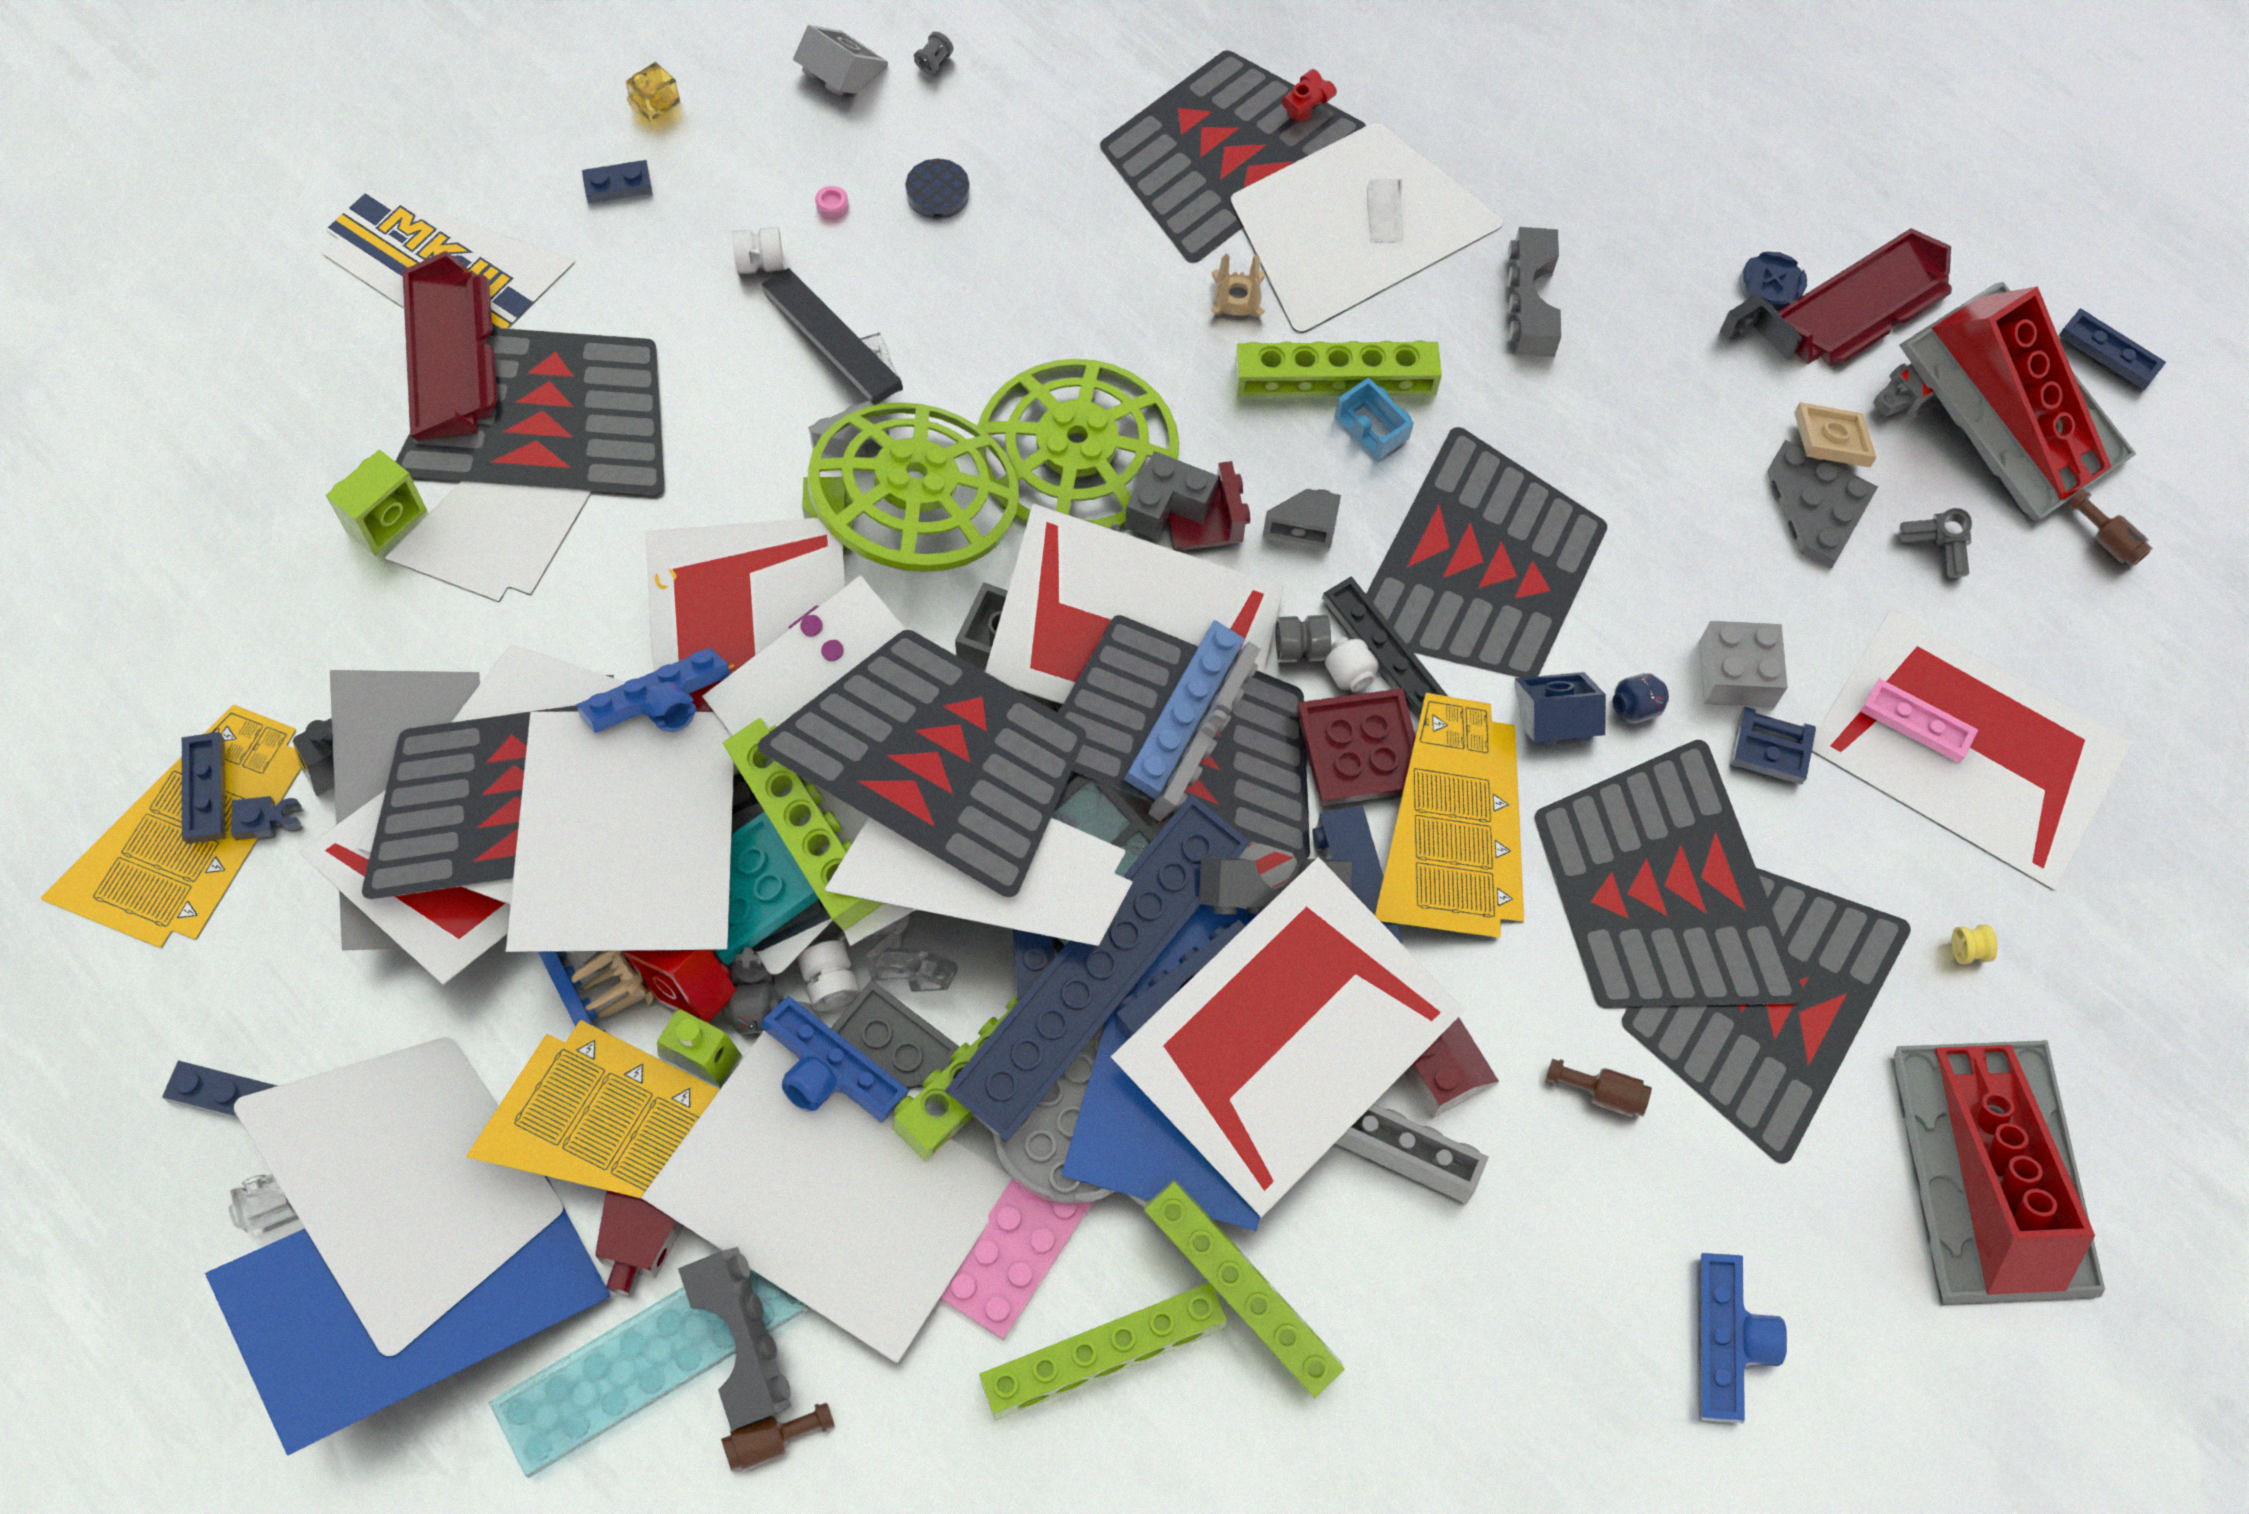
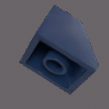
M1585 672L1515 678V689L1524 731L1534 742L1541 745H1553L1562 739L1584 742L1592 740L1593 736L1605 735L1606 694Z

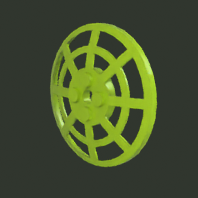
M1055 360L1036 365L1019 373L1006 382L991 397L982 411L977 425L989 435L1006 434V450L1009 460L1014 467L1018 482L1023 479L1037 491L1050 497L1058 498L1055 511L1069 515L1071 501L1094 500L1113 493L1122 506L1123 511L1100 519L1085 520L1111 529L1114 522L1120 526V529L1125 528L1126 506L1131 498V494L1125 485L1139 473L1146 456L1151 458L1153 452L1156 451L1177 460L1179 457L1177 425L1162 397L1146 381L1132 372L1097 360ZM1085 369L1083 378L1059 379L1044 385L1034 378L1056 370ZM1100 371L1122 378L1146 394L1131 399L1118 388L1098 381V373ZM1021 384L1030 392L1016 405L1009 421L988 422L995 406L1012 389ZM1065 387H1081L1078 400H1068L1059 403L1050 393L1053 390ZM1094 389L1110 394L1119 400L1121 404L1106 410L1100 405L1093 403ZM1036 399L1047 409L1039 422L1019 421L1024 411ZM1157 405L1161 410L1168 428L1169 450L1149 443L1148 426L1141 412L1142 409ZM1131 414L1138 428L1139 440L1119 435L1115 421ZM1074 433H1080L1086 437V440L1081 443H1074L1068 437ZM1016 434L1036 436L1038 451L1022 460L1016 445ZM986 448L979 449L978 452L981 454L988 469L989 481L1009 488L1007 474L997 481L989 466ZM1117 449L1136 453L1131 464L1118 476L1110 465ZM1045 463L1052 470L1062 474L1060 486L1042 480L1032 471ZM1097 472L1106 482L1103 485L1092 488L1074 489L1076 477L1089 476ZM990 494L992 499L1005 511L1008 501ZM1018 502L1015 519L1027 525L1031 510Z
M905 402L883 403L865 407L844 416L832 424L820 437L813 449L808 467V491L811 504L819 520L827 530L844 546L860 556L884 566L906 571L931 572L949 570L965 566L984 557L996 548L1008 534L1014 522L1019 501L1018 480L1014 467L999 444L979 426L962 416L924 404ZM883 414H915V419H891L877 424H873L865 419ZM929 417L958 426L975 437L966 439L948 427L929 421ZM849 425L861 431L850 442L843 457L821 459L827 443L835 434ZM896 427H914L913 438L894 440L884 430ZM928 429L941 433L956 443L943 448L934 442L928 441ZM869 438L883 447L876 458L855 457L860 446ZM988 447L1000 461L1007 474L1009 488L989 481L988 469L981 454L978 452L979 449ZM968 453L976 465L979 477L959 472L955 458ZM842 470L843 484L853 503L838 515L830 507L823 493L820 481V472ZM853 470L873 471L875 487L863 495L855 482ZM916 471L923 474L924 477L913 478L908 473ZM957 485L978 490L974 500L964 510L953 499ZM988 494L1008 501L1001 520L988 534L982 537L971 522V519L982 509ZM885 499L895 507L905 510L904 519L889 515L874 505ZM941 507L950 516V518L939 521L919 522L920 512L934 511ZM864 513L881 525L901 531L900 551L872 542L855 532L848 525ZM959 528L970 543L966 547L943 553H915L917 534H939Z

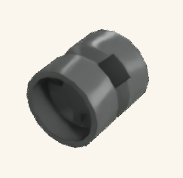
M1309 615L1303 622L1300 621L1298 616L1277 617L1275 640L1278 662H1299L1302 656H1305L1309 662L1325 661L1331 652V627L1328 615Z

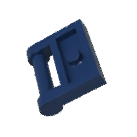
M1744 706L1738 721V732L1731 765L1803 784L1807 779L1816 726L1807 723L1800 726L1757 714L1755 709ZM1752 727L1797 739L1798 743L1753 731Z

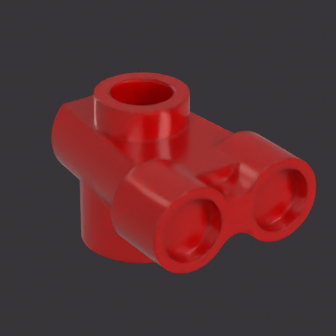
M1311 69L1300 77V83H1297L1293 90L1282 99V105L1287 110V114L1291 119L1305 121L1311 117L1315 105L1320 102L1323 104L1336 96L1337 90L1332 82L1323 80L1317 70Z

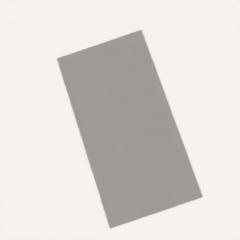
M330 670L336 825L386 790L400 733L409 728L451 723L480 685L479 672ZM339 891L342 951L402 949L399 944Z

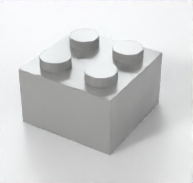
M1710 621L1699 640L1704 704L1776 707L1788 688L1782 624Z

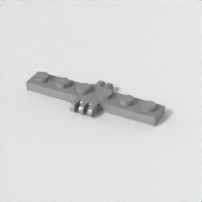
M1250 641L1236 654L1161 793L1151 806L1148 814L1159 822L1171 811L1176 813L1187 800L1188 795L1184 791L1187 785L1191 787L1203 770L1199 766L1201 759L1206 760L1214 750L1217 741L1213 738L1216 733L1220 734L1231 718L1229 714L1245 692L1241 688L1242 683H1247L1256 672L1258 665L1254 661L1261 649Z

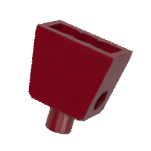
M607 1190L595 1251L596 1258L602 1264L613 1267L606 1289L629 1295L636 1274L656 1278L684 1225L643 1199Z

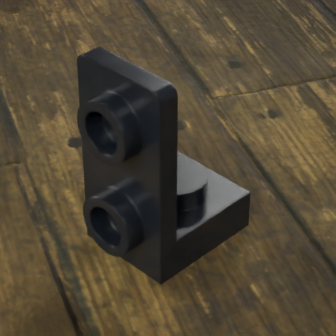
M1758 293L1730 310L1719 331L1727 340H1730L1739 333L1742 335L1748 333L1755 327L1787 360L1795 355L1802 341V337L1798 334L1797 330L1789 325L1775 311L1774 307L1767 303Z

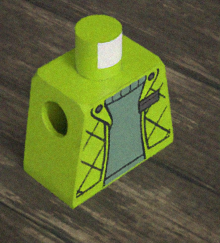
M681 1009L676 1010L657 1041L659 1057L719 1088H722L724 1085L722 1081L735 1069L742 1057L740 1051L725 1032ZM717 1052L721 1053L719 1060L714 1063Z

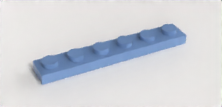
M1216 620L1212 622L1123 780L1150 797L1157 798L1245 638Z

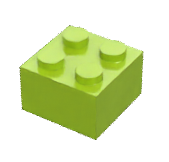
M380 449L371 457L364 459L357 469L344 480L337 482L332 490L325 495L346 533L374 556L427 511L409 472Z

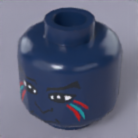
M1642 673L1624 678L1618 682L1612 703L1615 711L1629 723H1640L1657 718L1663 714L1669 701V692L1665 683L1655 675Z

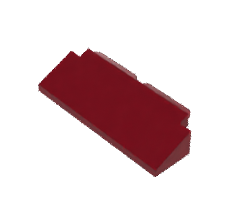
M1910 228L1806 293L1798 300L1779 310L1777 313L1789 325L1793 326L1802 337L1796 353L1807 364H1810L1819 357L1829 367L1837 362H1845L1888 335L1894 325L1910 321L1952 293V286L1949 284L1948 276L1950 274L1951 246Z
M444 251L402 270L410 436L416 441L478 433L477 418L492 417V408L497 403L494 349L487 344V337L492 333L489 279L483 274L477 275L472 270L468 272L466 266L450 253Z

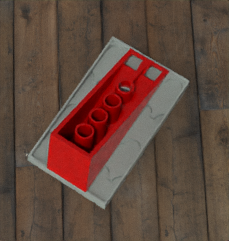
M2004 282L1995 283L1899 344L1928 389H1933L1954 422L1964 429L1993 474L2000 477L2021 510L2028 514L2032 520L2044 518L2069 501L2079 490H2085L2136 455L2133 448L2072 371L2038 286L2010 291Z
M2048 1040L1897 1046L1894 1053L1896 1062L1895 1072L1906 1114L1904 1119L1920 1182L1919 1192L1931 1238L1929 1244L1943 1303L1962 1304V1302L1986 1303L2102 1297L2105 1286L2094 1243L2095 1233L2088 1217Z

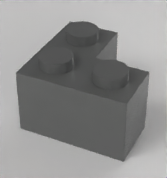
M1154 451L1126 506L1125 527L1157 540L1171 512L1203 525L1216 498L1219 476Z

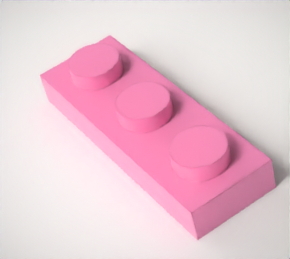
M1880 678L1874 684L1860 712L1957 763L1964 759L1978 732V729Z

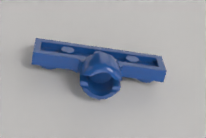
M712 648L700 650L676 663L664 665L657 671L640 678L630 679L619 687L591 696L588 700L576 704L578 712L594 733H598L638 715L648 716L662 731H681L692 722L696 712V707L692 703L694 699L689 693L730 675L728 664Z
M789 995L762 1020L761 1028L799 1059L784 1074L782 1090L788 1100L800 1110L806 1112L816 1111L832 1094L841 1092L883 1123L899 1103L907 1097L908 1088Z
M1701 1253V1420L1744 1424V1369L1751 1364L1780 1366L1783 1364L1787 1354L1786 1324L1780 1316L1751 1314L1745 1310L1743 1298V1255Z

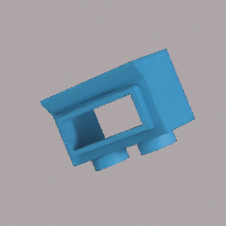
M1369 377L1338 398L1334 416L1378 462L1392 450L1410 439L1414 424L1408 412L1399 408L1389 398L1386 390L1381 386H1377ZM1364 406L1390 433L1379 438L1371 430L1369 418L1365 415L1359 418L1355 412Z

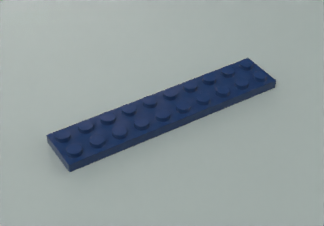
M1191 794L1123 875L1124 878L1132 881V885L1099 946L1069 940L944 1092L1007 1143L1200 906L1201 857L1239 858L1251 842Z

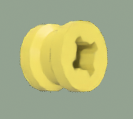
M1978 925L1975 929L1971 930L1968 927L1962 926L1956 927L1953 930L1951 939L1952 950L1959 964H1970L1974 959H1979L1981 962H1992L1995 960L1998 948L1997 939L1990 925Z

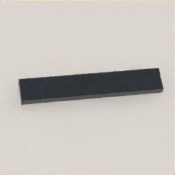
M789 267L761 283L763 292L874 405L903 389L901 379Z
M1352 576L1323 593L1322 600L1354 639H1361L1367 644L1378 662V670L1393 689L1403 688L1407 706L1418 720H1420L1426 693L1448 696Z

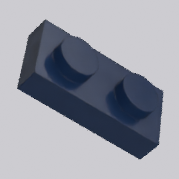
M647 160L582 170L588 204L653 193Z

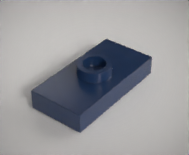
M1013 929L1015 1001H1019L1053 961V937Z

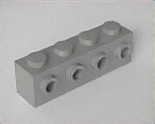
M1375 1104L1335 1142V1144L1465 1204L1468 1203L1475 1193L1489 1156L1480 1153L1478 1149L1469 1144L1458 1143L1443 1136L1441 1132L1432 1127L1421 1126L1408 1120L1404 1115L1395 1110L1384 1109Z

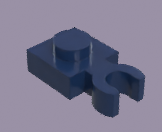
M271 796L232 800L231 835L235 840L274 836V826L281 825L287 830L298 829L301 827L299 819L297 817L286 818V816L292 810H301L302 805L294 798L284 799L275 805V801Z

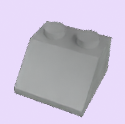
M813 25L807 26L792 59L803 66V73L814 79H822L826 82L825 87L838 95H842L843 92L857 94L888 65L887 60L844 31Z

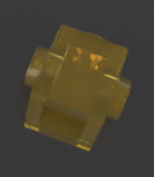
M656 61L625 81L629 95L627 96V101L630 107L636 113L641 112L650 122L680 102L676 80Z

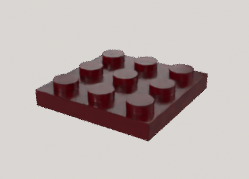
M1403 688L1298 702L1296 711L1320 806L1403 795L1416 738Z

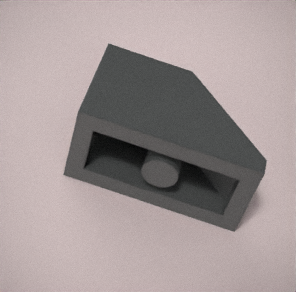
M1324 489L1303 490L1266 512L1263 535L1331 548L1341 495Z

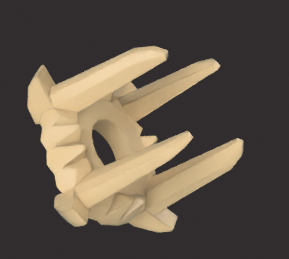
M1225 254L1221 258L1219 270L1215 269L1212 272V277L1217 284L1214 292V299L1217 305L1211 308V311L1215 315L1226 313L1233 316H1243L1250 314L1254 317H1260L1265 313V310L1259 307L1262 299L1259 285L1264 280L1265 274L1260 270L1259 256H1253L1250 274L1245 276L1244 272H1241L1239 275L1236 271L1232 275L1229 274L1230 256ZM1240 287L1246 290L1247 295L1244 298L1237 299L1232 297L1229 291L1232 288Z
M604 951L579 968L572 976V982L575 983L612 962L611 966L590 979L583 989L586 990L613 975L620 976L621 982L586 1005L585 1009L596 1008L627 991L629 992L597 1012L599 1017L611 1016L644 998L648 1006L653 1001V995L643 982V978L637 973L623 951Z

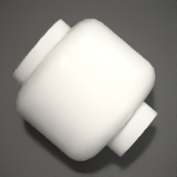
M1347 637L1335 641L1331 645V652L1325 659L1326 669L1340 689L1359 692L1370 686L1376 679L1375 674L1378 670V662L1367 644L1361 639L1349 640Z

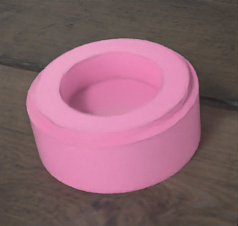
M827 186L820 189L816 194V209L822 217L837 219L847 212L849 207L848 197L842 188Z

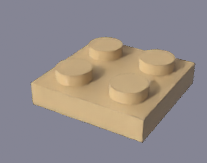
M1799 402L1794 414L1807 457L1871 468L1877 457L1863 413Z

